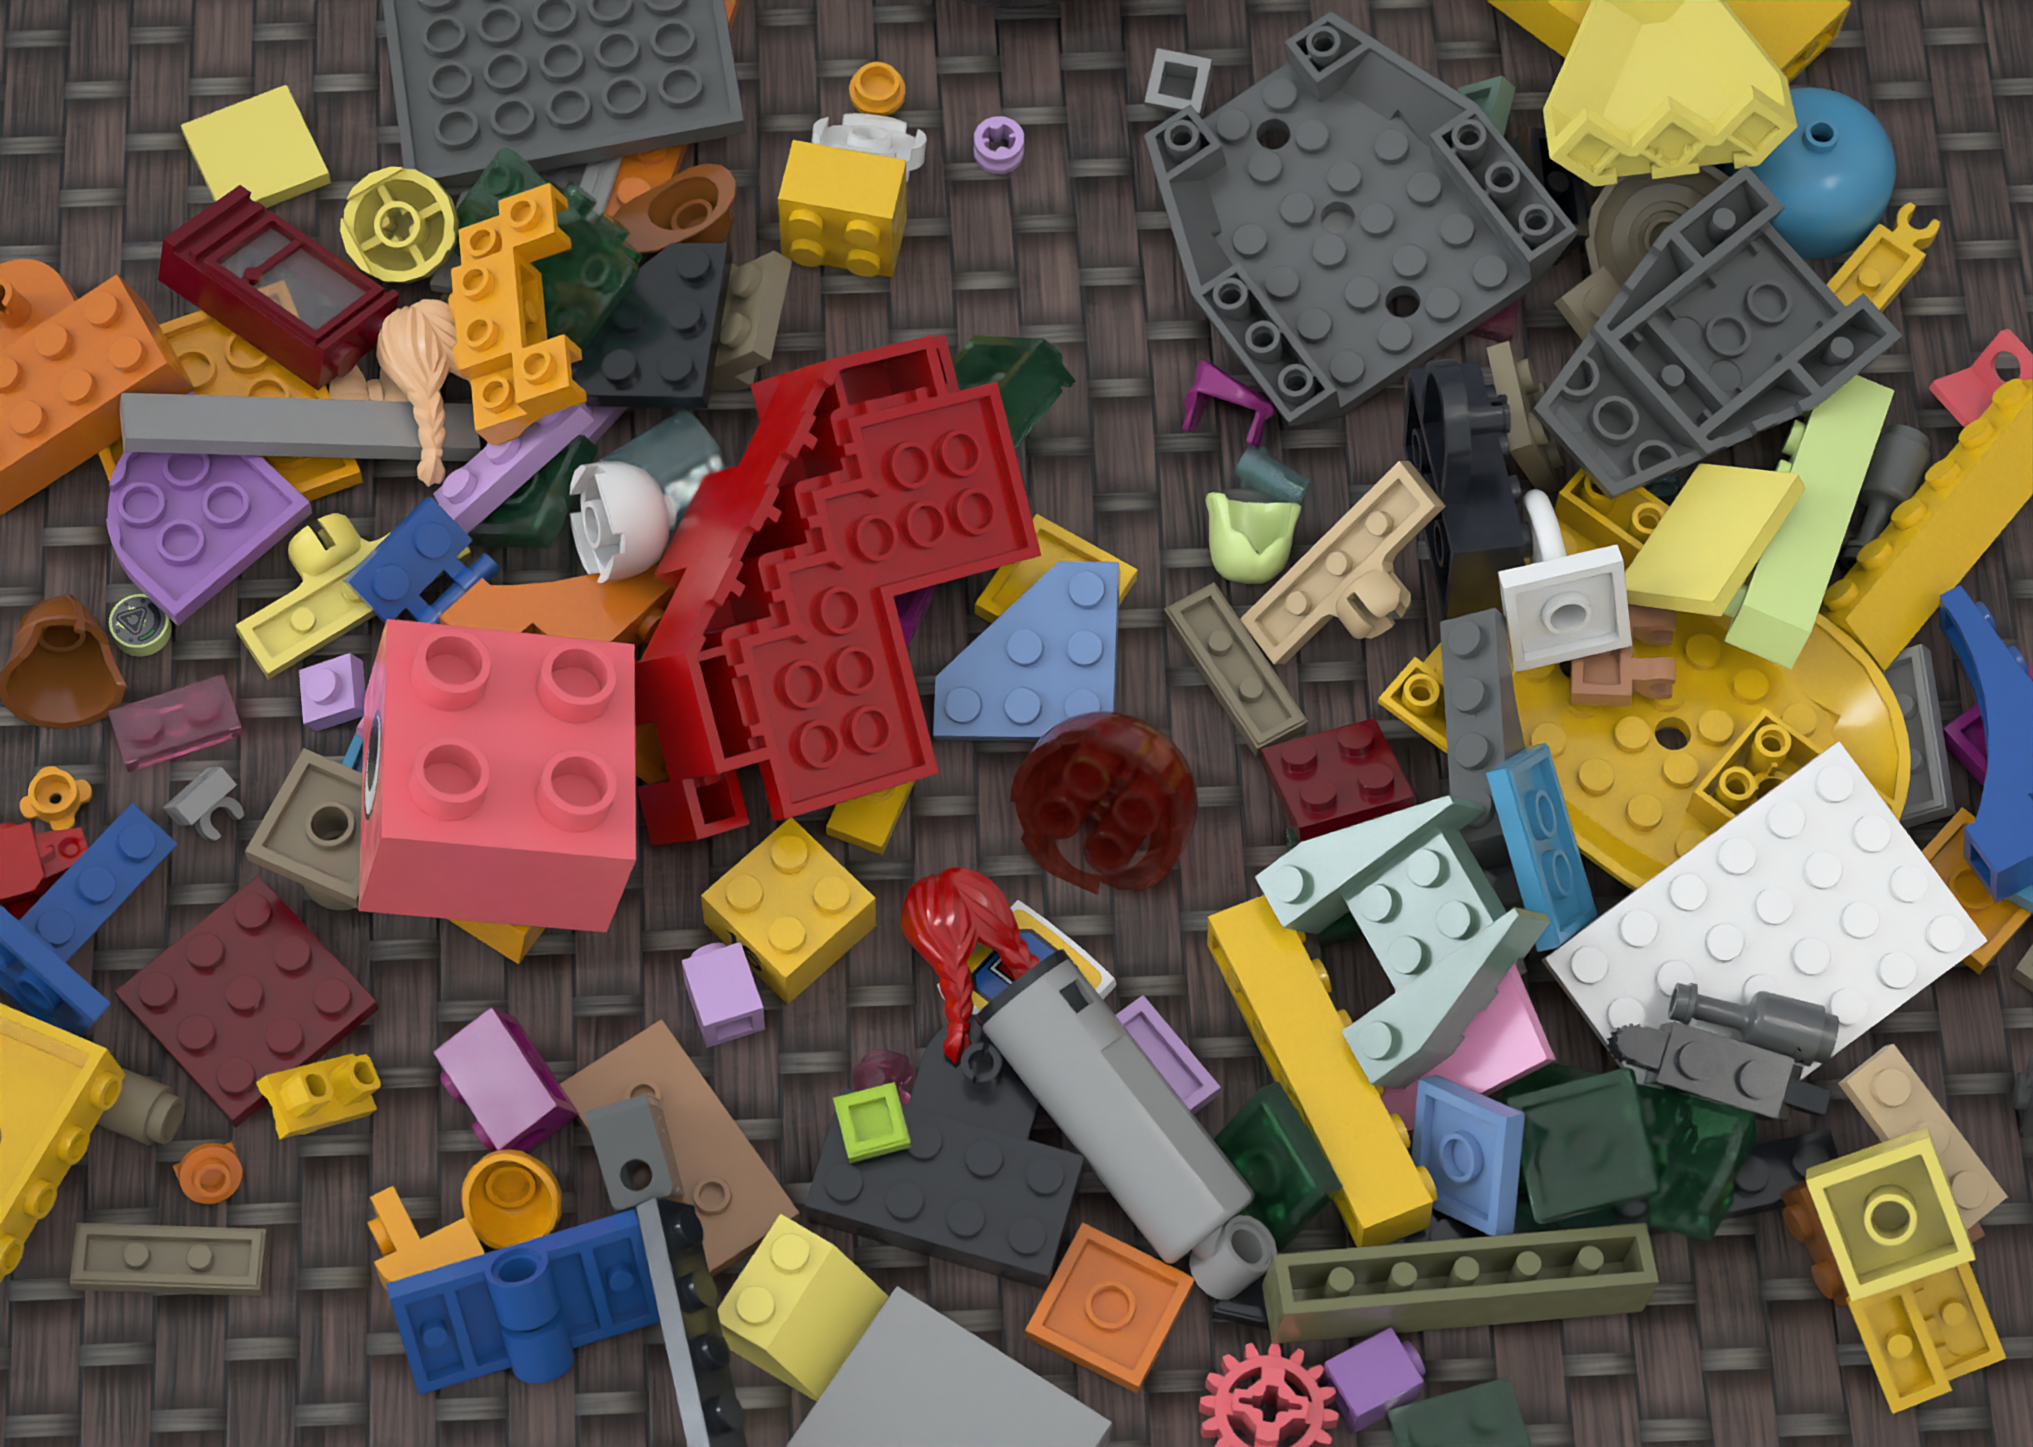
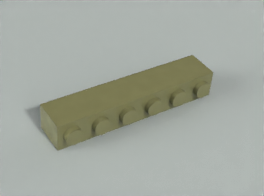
M1642 1223L1278 1254L1272 1257L1262 1288L1272 1344L1371 1336L1377 1335L1392 1327L1395 1333L1642 1312L1658 1285L1659 1279L1647 1224Z

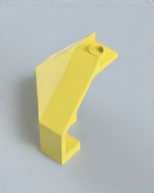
M1592 0L1543 108L1550 159L1594 187L1618 184L1617 177L1651 173L1652 179L1698 174L1700 173V166L1733 162L1734 169L1742 168L1745 165L1748 167L1759 166L1797 128L1787 77L1725 0Z

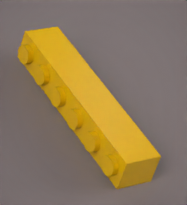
M2012 379L2001 385L1994 392L1991 405L1979 419L1968 424L1960 432L1957 445L1945 459L1940 460L1925 474L1926 481L1912 498L1900 504L1891 514L1892 521L1879 537L1866 544L1857 554L1856 564L1845 577L1825 591L1818 613L1853 638L1871 657L1880 671H1885L1940 606V595L1956 587L2032 496L2033 379Z
M1265 895L1208 916L1207 945L1357 1248L1383 1246L1430 1227L1432 1205L1437 1200V1191L1432 1177L1424 1165L1415 1167L1407 1151V1148H1410V1138L1403 1120L1396 1112L1389 1115L1380 1096L1384 1095L1383 1086L1370 1084L1342 1034V1031L1352 1025L1353 1022L1346 1010L1336 1011L1328 995L1331 993L1332 988L1323 963L1318 958L1310 960L1302 944L1306 942L1305 932L1283 928Z

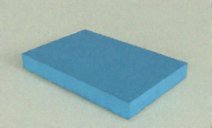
M1546 743L1524 748L1486 773L1525 910L1546 914L1550 920V924L1535 942L1537 952L1558 948L1596 919L1597 916L1551 751Z

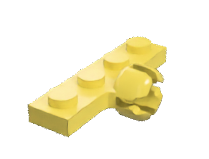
M333 513L317 519L322 526L318 535L323 545L309 526L304 527L292 538L288 546V555L290 561L302 577V583L297 589L236 624L237 634L268 680L376 616L343 580L389 534L379 540L368 542L360 537L345 515ZM468 546L457 556L462 563L471 558V551ZM441 572L435 579L444 575V573Z

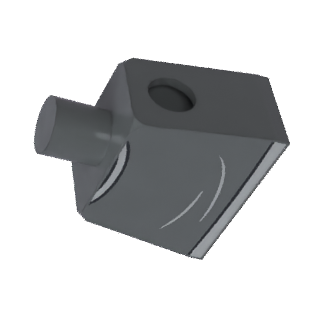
M645 1094L584 1112L614 1212L622 1213L635 1209L638 1218L636 1206L655 1197L673 1200L684 1196L681 1178L659 1099ZM647 1163L651 1170L652 1180L646 1188L638 1190L634 1185L633 1173L639 1165Z

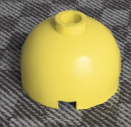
M388 167L369 173L352 188L347 197L349 201L344 209V219L341 218L340 232L346 252L361 270L385 282L408 284L432 276L448 262L457 244L459 220L452 198L438 181L414 169Z

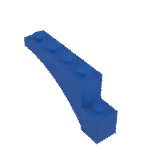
M1959 585L1940 595L1939 628L1960 659L1974 691L1984 726L1988 760L1987 773L1976 820L1964 827L1963 857L1994 901L1998 903L2033 884V681L2028 676V667L2020 651L2012 644L2006 646L1997 635L1994 619L1987 607L1980 601L1974 603L1962 586Z

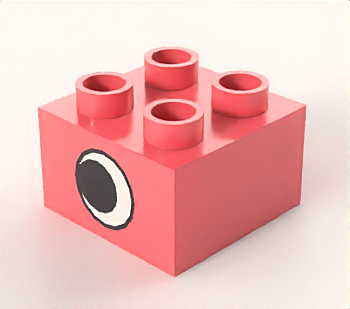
M387 619L364 700L359 911L607 932L636 861L634 644Z

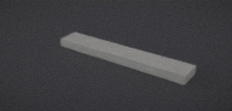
M121 393L119 412L124 452L422 460L421 451L423 448L418 438L419 426L414 419V405L411 402ZM443 403L446 435L442 447L443 456L441 461H470L481 449L479 435L475 432L473 404Z

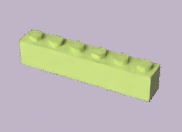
M1856 375L1817 408L1801 414V416L1805 417L1803 423L1797 420L1793 422L1781 450L1782 453L1791 457L1789 462L1780 459L1775 471L1799 474L1805 486V491L1747 576L1745 584L1741 585L1723 612L1724 615L1732 618L1724 642L1792 669L1812 632L1895 390Z

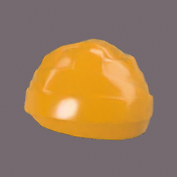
M507 1149L485 1155L469 1170L463 1182L461 1202L464 1216L467 1217L477 1238L489 1247L499 1250L552 1234L560 1222L562 1215V1191L556 1177L544 1163L523 1151Z

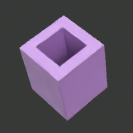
M1392 1327L1326 1361L1323 1367L1325 1369L1323 1377L1320 1381L1323 1387H1335L1336 1397L1333 1403L1353 1435L1418 1400L1424 1382L1421 1376L1425 1374V1368L1414 1346L1408 1340L1401 1343Z

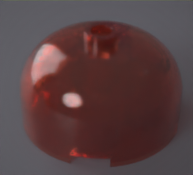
M1086 712L1065 719L1052 727L1038 740L1025 757L1015 774L1011 787L1010 802H1015L1017 815L1024 830V834L1020 839L1029 853L1053 876L1094 894L1099 893L1100 882L1118 890L1134 888L1136 893L1158 883L1172 869L1187 846L1197 820L1198 793L1196 782L1183 753L1166 734L1152 724L1121 712ZM1088 815L1097 820L1098 824L1084 843L1083 852L1088 864L1103 875L1090 874L1072 866L1060 853L1053 838L1068 839L1074 836ZM1148 834H1150V846L1146 855L1136 865L1126 869Z

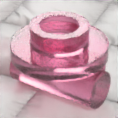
M885 1049L877 1050L863 1057L861 1062L853 1069L851 1080L856 1091L895 1082L900 1103L908 1105L910 1095L903 1089V1086L911 1080L913 1067L910 1059L904 1054Z

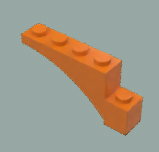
M669 544L666 546L660 560L645 572L626 580L600 584L596 582L601 575L600 573L554 582L520 585H490L481 578L439 616L440 623L442 625L634 644L635 649L643 641L646 643L650 642L677 589H672L653 576Z

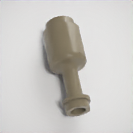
M122 1068L126 1075L122 1080L120 1095L115 1104L109 1110L103 1112L96 1125L145 1145H151L154 1142L163 1145L168 1144L174 1138L182 1123L185 1113V1100L176 1096L172 1087Z

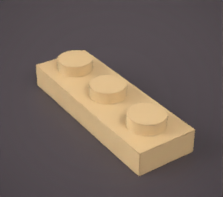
M1894 1044L1884 1046L1838 1083L1882 1143L1926 1127L1929 1128L1967 1230L2008 1197Z

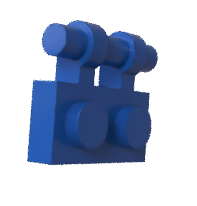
M426 497L343 581L384 623H386L387 619L394 620L405 610L415 622L441 624L439 619L441 614L481 578L488 582L500 570V567L491 557L483 553L467 568L457 556L473 540L433 498ZM443 572L453 584L430 606L419 594Z

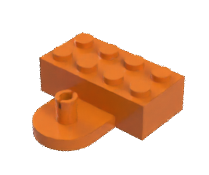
M16 259L0 264V517L122 438L119 412L121 393L187 395L190 391L195 390L146 301L118 274L78 299L69 283L52 267L43 262L33 259Z

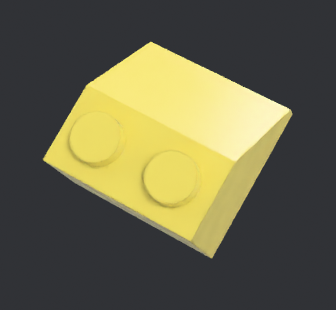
M780 1214L717 1311L723 1337L726 1339L731 1351L817 1402L889 1296L835 1245Z

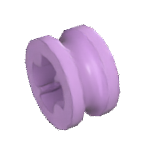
M994 116L985 119L977 126L974 133V158L977 164L984 171L992 174H1006L1015 170L1021 164L1024 157V133L1021 126L1014 120L1004 116ZM1002 139L1009 141V149L1001 146L995 152L989 150V142L998 144Z

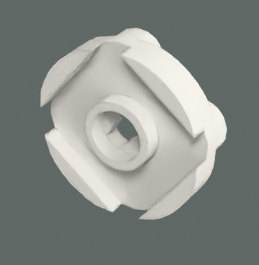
M854 113L843 114L842 125L828 127L829 117L822 118L813 125L812 143L906 160V182L909 180V171L918 169L924 163L926 135L919 129L916 138L906 134L907 123L901 120L879 115Z

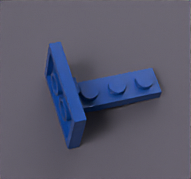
M131 803L19 921L0 905V991L27 1015L83 1038L111 1003L66 963L173 851L178 843L137 806Z

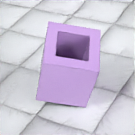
M741 942L726 946L724 943L708 944L694 951L690 958L682 960L684 983L706 1048L765 1030L763 1005Z

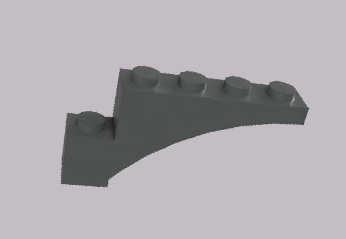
M1496 608L1441 621L1440 632L1450 796L1482 804L1485 812L1459 831L1479 866L1485 869L1486 878L1506 912L1514 907L1525 909L1486 773L1526 747L1514 693L1506 618Z

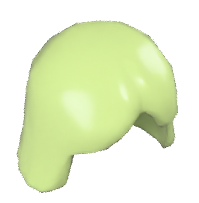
M1211 492L1206 495L1205 501L1209 513V548L1211 560L1216 571L1229 581L1244 584H1263L1274 579L1287 564L1301 506L1291 502L1244 503L1229 500L1225 494Z

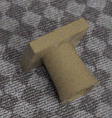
M303 748L245 850L248 861L302 884L308 896L325 908L332 910L359 909L362 773Z

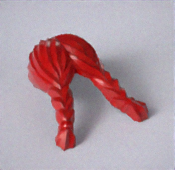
M950 867L936 875L924 876L910 887L908 896L903 903L900 926L905 939L911 947L916 949L926 962L933 966L935 973L940 977L939 986L946 1000L945 1015L949 1022L947 1027L948 1036L943 1041V1052L945 1056L949 1057L956 1064L961 1060L966 1048L972 1045L968 1034L971 1028L969 1022L974 1008L972 1001L973 984L967 962L977 942L998 952L1003 963L1012 971L1016 980L1040 961L1038 956L1029 952L1027 942L1020 937L1014 913L1009 907L1003 892L992 880L969 868Z

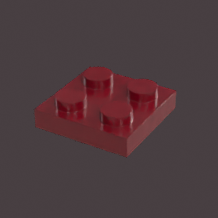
M1375 718L1261 748L1262 766L1300 843L1415 806V795Z

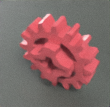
M1252 1343L1246 1344L1243 1362L1239 1363L1234 1357L1226 1354L1222 1358L1221 1363L1225 1377L1209 1373L1206 1378L1205 1387L1215 1396L1200 1397L1198 1412L1213 1417L1202 1423L1201 1436L1202 1438L1218 1437L1219 1440L1214 1447H1251L1240 1440L1231 1428L1241 1429L1251 1441L1253 1447H1277L1289 1435L1301 1436L1302 1432H1306L1298 1442L1290 1447H1330L1332 1438L1322 1429L1328 1430L1337 1426L1339 1413L1324 1408L1334 1402L1336 1397L1335 1387H1318L1325 1369L1320 1364L1306 1371L1301 1366L1304 1351L1299 1348L1289 1359L1281 1357L1279 1344L1271 1343L1268 1355L1259 1356L1257 1349ZM1260 1375V1380L1247 1390L1235 1388L1244 1380ZM1284 1379L1297 1386L1304 1396H1297ZM1262 1403L1274 1405L1275 1422L1263 1421V1413L1260 1410Z

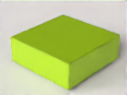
M895 1082L833 1098L849 1163L911 1147Z

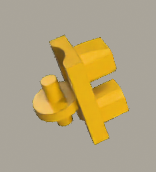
M354 1053L268 1074L256 1082L260 1093L268 1099L273 1108L272 1114L275 1119L276 1132L279 1139L299 1134L303 1135L318 1129L368 1117L377 1110L371 1094L378 1090L381 1085L370 1057L367 1054L355 1056Z

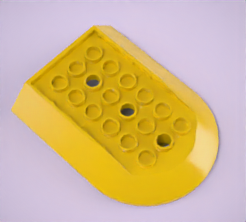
M1580 468L1559 492L1554 512L1560 527L1567 556L1618 545L1624 562V572H1626L1670 506L1642 486L1610 500L1584 470ZM1524 558L1525 564L1530 565V558ZM1675 611V631H1672V645L1653 646L1633 637V658L1667 657L1675 659V683L1672 684V698L1652 699L1641 695L1637 691H1632L1631 706L1570 704V678L1561 671L1559 666L1561 662L1514 673L1510 661L1515 699L1525 747L1546 743L1549 746L1579 852L1619 882L1635 891L1756 802L1758 798L1764 796L1839 741L1899 821L1907 799L1910 782L1911 756L1906 725L1895 694L1883 673L1853 638L1818 613L1809 638L1792 669H1789L1724 642L1732 620L1731 617L1724 614L1720 617ZM1440 643L1424 662L1414 657L1382 693L1377 703L1448 754L1442 649ZM1664 727L1676 728L1686 737L1687 745L1678 750L1667 749L1659 744L1655 732Z

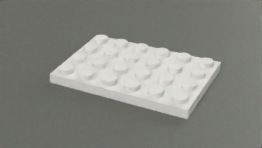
M1839 741L1541 960L1608 1052L1610 1049L1606 1047L1609 1044L1607 1038L1611 1037L1610 1032H1615L1617 1027L1622 1028L1624 1025L1629 1026V1024L1633 1023L1635 1026L1640 1024L1641 1028L1648 1026L1659 1030L1661 1024L1675 1021L1668 1019V1009L1673 989L1677 982L1686 985L1691 982L1698 985L1697 994L1740 1005L1749 1004L1754 994L1760 991L1823 1005L1826 1013L1837 1015L1839 1018L1838 1034L1832 1057L1987 942V940ZM1691 1018L1689 1026L1742 1042V1034L1736 1029ZM1617 1058L1614 1059L1687 1159L1698 1157L1749 1119V1117L1643 1085L1647 1071L1626 1065L1625 1061L1619 1062ZM1813 1062L1809 1067L1796 1064L1803 1067L1800 1080L1822 1065V1063Z

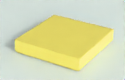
M287 84L181 125L183 135L215 202L241 185L251 192L250 199L268 208L331 183L329 172Z

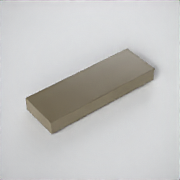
M1215 582L1164 608L1163 619L1255 757L1262 755L1261 748L1286 742L1307 730V719Z
M76 1223L69 1283L73 1290L263 1296L269 1235L266 1229Z

